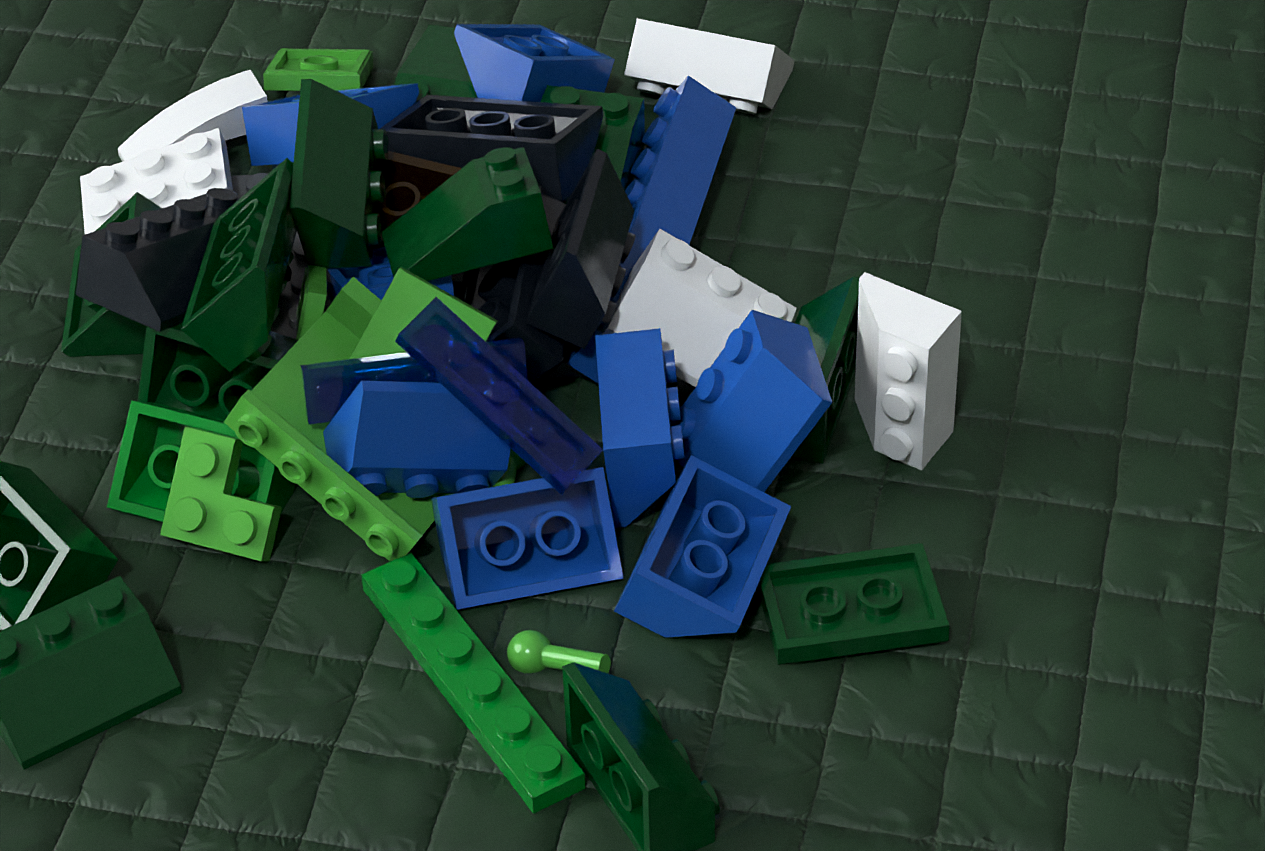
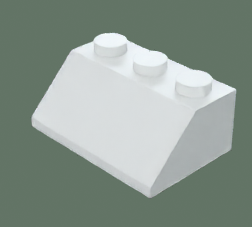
M637 18L624 75L638 82L637 90L659 96L668 87L676 90L689 75L723 99L728 100L729 103L736 107L735 111L756 114L758 107L773 109L793 70L795 60L775 45Z
M659 229L633 266L616 303L617 306L612 320L603 334L661 328L663 350L674 349L677 377L696 387L702 372L711 367L724 349L731 332L740 327L751 310L792 322L797 308L785 302L779 296L766 291L737 274L731 268L723 266L692 248L686 242Z
M864 272L859 278L855 401L873 449L894 460L922 470L954 431L962 311Z

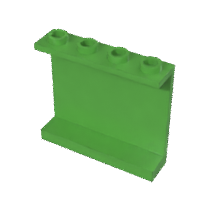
M352 277L340 290L322 316L252 391L248 389L241 396L224 423L235 431L237 437L244 444L254 447L278 467L280 473L287 480L298 484L322 504L324 510L331 517L341 520L365 540L367 546L374 553L385 557L391 562L406 556L435 521L431 498L451 495L453 493H435L424 498H410L406 493H382L375 496L326 454L323 436L324 429L361 381H375L347 365L381 302V299L355 277ZM468 374L463 384L480 383ZM517 414L515 424L520 420V417Z

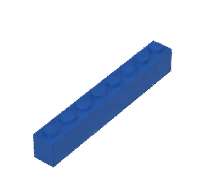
M689 75L676 90L668 87L658 99L653 110L658 117L651 123L642 139V142L647 147L638 156L630 172L636 177L625 190L634 209L628 232L635 234L636 237L627 259L623 264H619V266L626 269V273L614 298L610 297L609 301L617 303L633 266L659 229L690 245L736 110L734 105ZM596 330L585 349L573 345L567 364L598 383L595 335H603V333Z

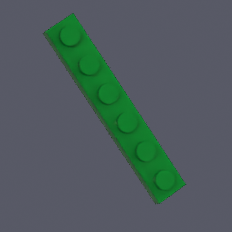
M412 553L361 574L363 591L533 814L585 789V773Z

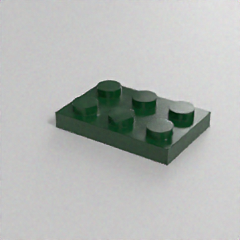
M923 543L766 564L757 585L778 665L949 641L950 625Z

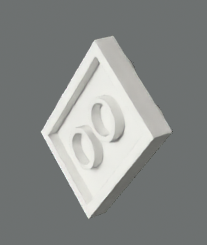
M216 128L205 133L192 134L180 142L157 150L144 151L137 157L112 166H101L89 174L80 176L85 234L96 231L136 192L158 206L165 208L174 205V202L177 200L191 199L206 194L212 188H224L233 191L227 145L220 129Z

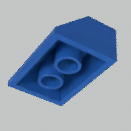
M457 24L454 31L478 98L540 102L547 85L570 86L575 89L604 93L615 61L612 57L542 25Z
M418 83L336 90L373 108L378 129L415 104L419 95ZM300 95L242 107L251 166L272 165V169H275L286 158L294 162Z
M755 310L750 311L740 327L731 332L724 349L711 367L702 372L697 386L685 403L680 406L681 420L670 421L671 426L681 425L685 459H678L680 465L684 467L692 455L763 492L766 491L832 404L808 327Z
M661 328L595 335L603 452L614 529L627 527L676 483L674 460L685 459L681 425L671 426L670 421L681 420L678 387L667 388V383L677 382L674 349L663 350Z
M361 381L323 431L326 454L375 496L382 493H406L410 498H424L435 493L456 494L492 487L508 469L519 401L518 386Z
M691 455L663 505L614 612L665 638L736 633L742 623L791 506Z
M603 467L431 498L440 552L456 610L623 579Z

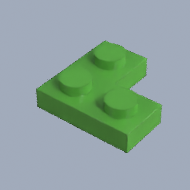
M194 427L184 428L160 535L258 561H270L282 507L232 494L243 442L240 439Z

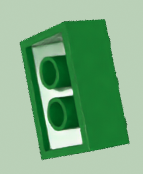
M131 400L107 508L163 522L184 428L194 427L238 438L235 431L226 425L223 419L158 403ZM243 443L232 494L282 507V512L294 493L295 483L287 480L280 473L278 467L254 447Z

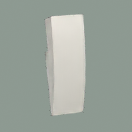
M251 70L221 79L189 94L164 109L140 127L118 147L119 157L123 162L137 157L144 151L157 150L180 142L192 134L205 133L216 128L220 129L225 140L246 135L242 107L268 102L267 95Z

